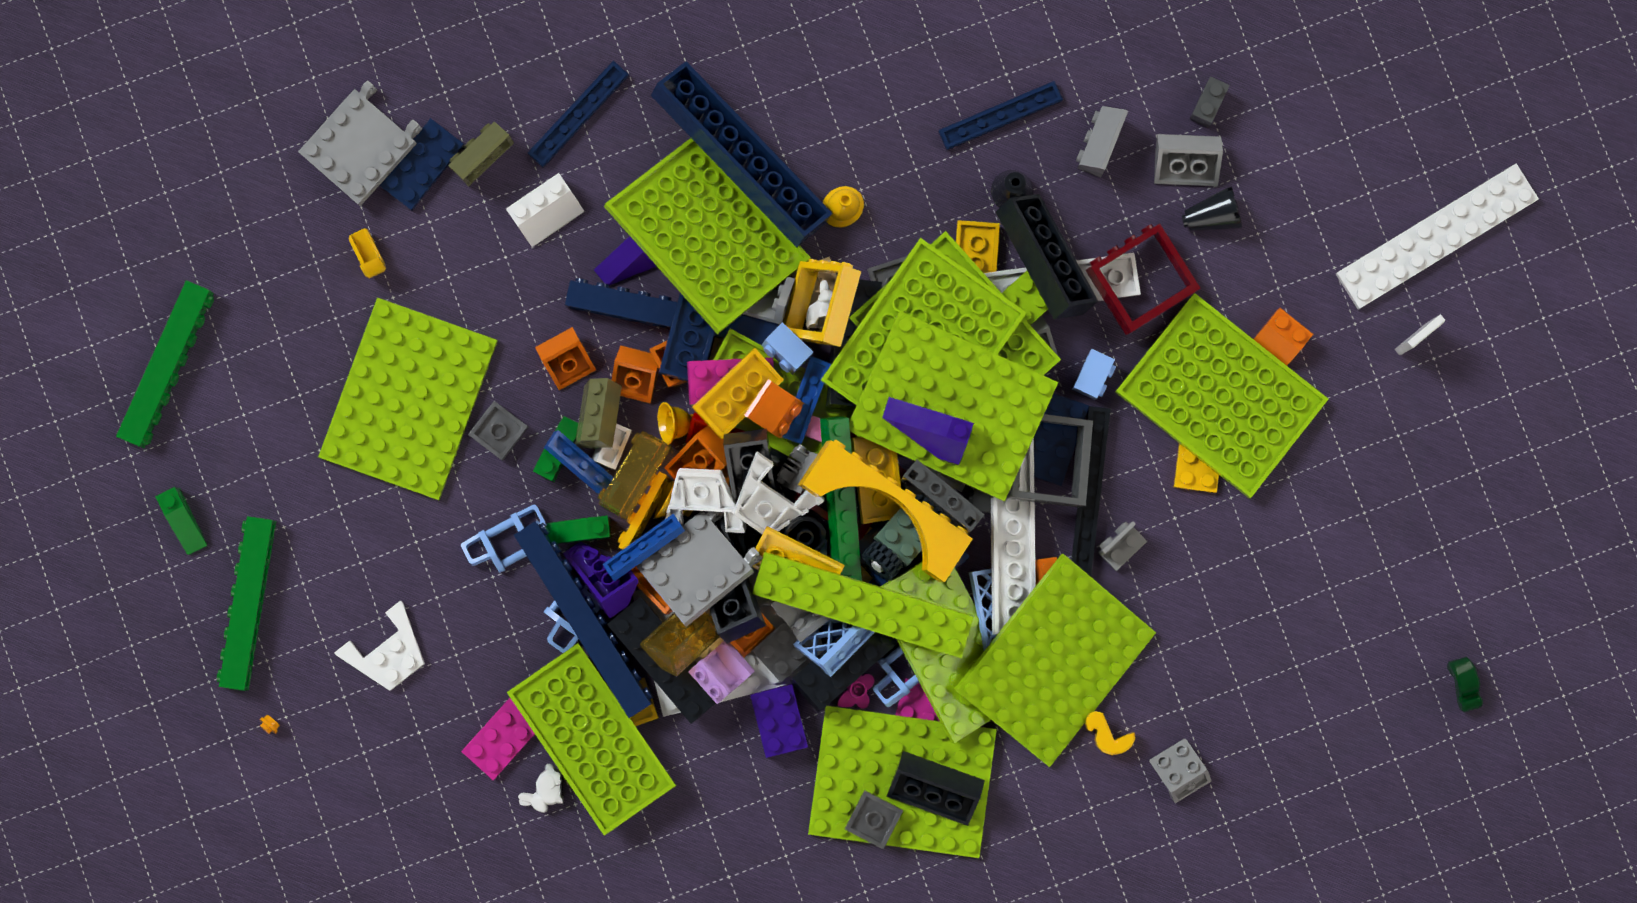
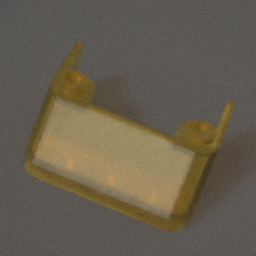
M642 431L641 434L638 432L635 434L631 441L633 446L608 488H603L597 497L600 500L599 505L626 522L629 521L630 516L668 453L673 454L674 452L672 446L645 431Z

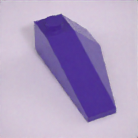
M629 236L594 271L605 284L610 286L643 271H648L656 267V265Z
M891 397L888 398L882 416L883 419L938 459L957 465L960 464L974 424Z
M581 541L563 553L609 618L628 606L638 584V579L631 570L614 581L603 566V563L611 557L600 554L598 550Z

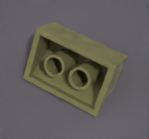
M496 122L485 125L480 131L482 134L476 139L472 138L465 145L466 149L461 154L459 152L450 159L451 163L448 166L468 187L514 144L510 135Z
M608 378L589 379L584 385L575 442L576 446L579 448H613L621 385Z

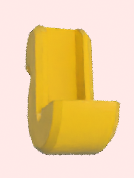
M364 228L349 235V242L361 264L360 268L364 275L370 279L384 272L386 265L369 230Z
M1094 711L1086 717V729L1088 731L1096 729L1094 740L1101 752L1116 755L1124 753L1132 747L1135 741L1134 732L1114 739L1103 713Z

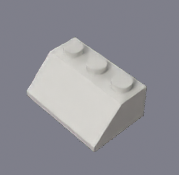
M559 173L506 208L532 247L585 212Z

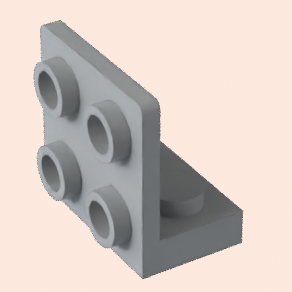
M787 277L785 283L780 284L778 290L773 289L743 314L781 324L786 314L795 278Z
M1134 521L1122 523L1114 531L1117 534L1114 538L1110 536L1099 545L1101 550L1098 553L1115 571L1147 542L1134 528L1136 525Z
M773 600L770 602L771 606L791 628L800 643L831 619Z
M1186 739L1179 741L1150 759V764L1167 787L1174 803L1179 802L1212 781L1207 768Z

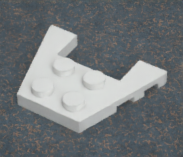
M757 451L733 510L736 517L763 534L766 526L780 531L789 525L793 519L800 515L803 516L809 512L810 508L824 502L823 496L815 497L805 490L797 501L793 503L763 483L761 480L773 467V462Z
M679 468L671 493V500L667 508L666 518L674 514L683 526V510L724 512L725 532L745 533L747 529L745 522L733 513L736 502L722 470Z
M399 601L385 612L398 628V631L366 657L362 656L351 641H348L334 652L338 657L389 691L425 664L402 601Z

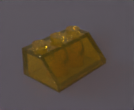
M705 612L687 627L673 613L643 640L640 645L662 670L678 676L720 636L717 633L712 616Z

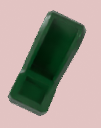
M1468 657L1449 661L1447 669L1451 676L1454 677L1457 703L1460 710L1468 712L1481 708L1483 699L1479 693L1480 681L1472 661Z

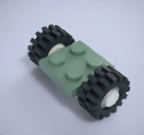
M916 494L915 499L919 502L925 501L934 507L932 511L938 515L940 513L943 514L942 511H939L940 508L934 505L933 501H929L928 497L924 498L923 495ZM902 508L896 512L873 538L876 541L862 554V559L865 561L866 566H869V569L874 571L877 576L880 575L882 579L885 578L886 581H891L903 568L902 566L906 568L922 550L919 535L911 519Z

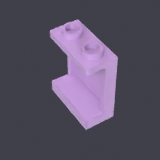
M723 641L688 672L715 703L718 704L754 673L755 670L730 643L726 644Z

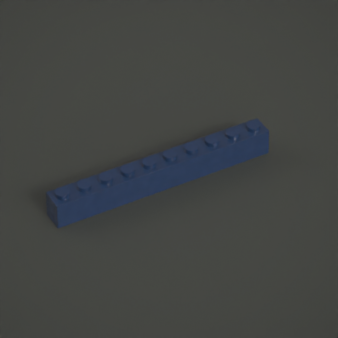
M576 278V281L570 280L565 306L574 310L670 329L677 302L671 301L672 298L659 295V298L650 297L651 293L638 291V294L630 293L628 288L618 287L616 290L609 288V285L597 282L596 285L588 284V280ZM742 314L719 334L714 332L713 338L725 339L729 329H732L762 345L779 324Z
M535 521L514 534V537L626 715L630 718L653 703L651 701L653 695L647 687L643 688L639 682L642 678L636 669L632 670L628 662H630V659L624 650L620 651L616 644L619 642L613 632L609 633L605 628L607 622L601 614L597 615L593 609L596 605L589 595L586 597L582 589L584 586L578 577L574 578L570 571L573 569L567 559L563 560L559 555L561 549L555 541L551 542L547 536L550 532L546 525Z

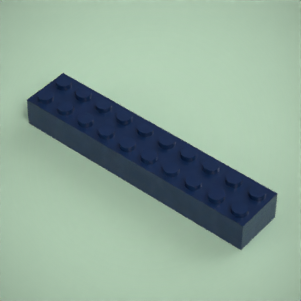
M687 61L656 84L651 97L796 248L825 225L832 212Z

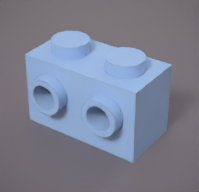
M783 322L761 345L769 357H774L779 362V366L785 372H790L792 375L813 354V351Z
M1091 349L1072 390L1093 400H1096L1098 396L1102 397L1107 388L1104 382L1107 376L1111 378L1116 366L1113 365L1115 359Z

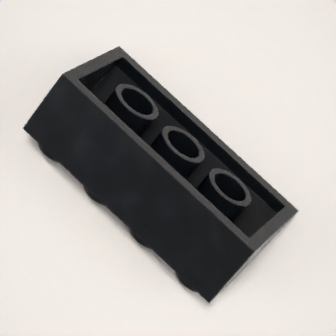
M903 751L887 797L968 826L980 800L985 780Z

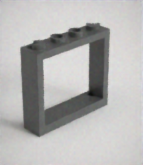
M1044 414L1041 422L1077 427L1072 497L1019 491V469L1006 499L1078 508L1086 506L1093 421Z
M917 459L900 481L904 489L910 490L915 495L919 494L923 495L924 498L928 497L929 501H933L934 505L940 508L939 511H942L944 515L951 519V524L955 527L963 525L969 533L985 515ZM907 480L912 483L910 487L905 484Z

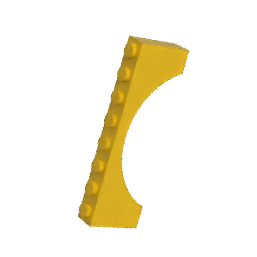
M838 440L826 441L798 485L815 497H821L830 491L843 487H862L877 491L892 499L906 512L919 535L922 548L921 570L938 582H945L973 539L968 536L969 532L959 525L955 527L950 523L951 519L942 513L938 515L932 511L934 507L925 501L919 502L915 499L916 495L910 490L899 488V483L891 477L885 478L880 474L881 470L870 464L868 466L863 463V458L857 453L852 452L850 454L845 450L846 446Z

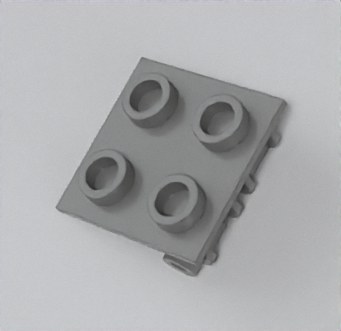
M800 444L798 447H794L790 456L797 462L788 457L787 460L794 464V467L784 463L785 467H782L776 475L778 477L776 481L782 484L783 487L801 494L805 489L798 484L818 454L806 450Z

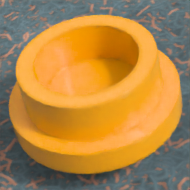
M266 715L264 718L261 717L259 719L262 722L260 727L268 734L271 732L276 734L278 732L277 729L280 725L272 717Z

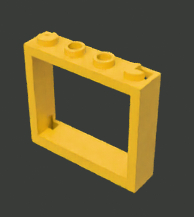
M809 259L808 262L800 261L783 323L803 342L841 347L861 271L853 269V265L846 262H828ZM818 272L838 273L822 332L803 330Z

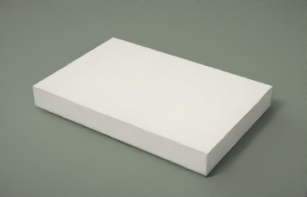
M1440 314L1428 321L1394 350L1399 355H1402L1413 349L1441 326L1445 319Z

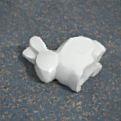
M827 280L820 282L818 300L810 305L807 310L806 326L808 329L819 328L822 332L833 293L829 288Z
M546 764L545 770L536 781V792L534 794L520 793L518 796L520 799L519 804L524 806L532 805L535 810L542 813L547 812L548 805L563 804L562 773L556 770L552 764Z

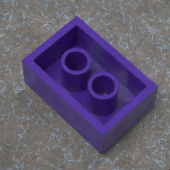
M792 684L750 695L766 758L808 747Z

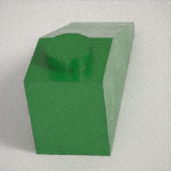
M563 416L555 431L559 430L575 443L578 423ZM544 449L533 472L555 482L563 464Z
M173 487L155 496L165 518L187 555L208 546L180 488Z
M608 515L546 523V527L550 532L547 536L551 542L555 541L557 544L612 538L610 517Z

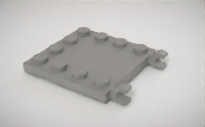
M368 80L363 84L360 92L354 89L298 151L359 206L367 200L417 144L413 138L423 129L417 122L412 120L404 132L370 103L368 99L377 89Z
M703 511L699 512L682 526L685 529L682 534L636 566L685 627L753 574L754 571L751 567L762 560L759 552L754 547L742 558L714 525L716 521L724 516V512L708 511L707 514Z

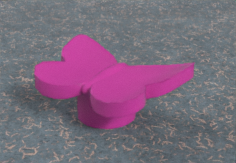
M870 674L861 675L842 694L838 700V706L852 707L856 704L860 708H867L870 703L867 690L874 685V677Z

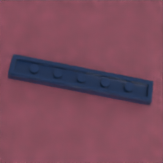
M612 61L527 154L544 168L629 77V74L615 61Z
M1055 81L942 128L938 130V133L947 151L1060 103L1063 99Z

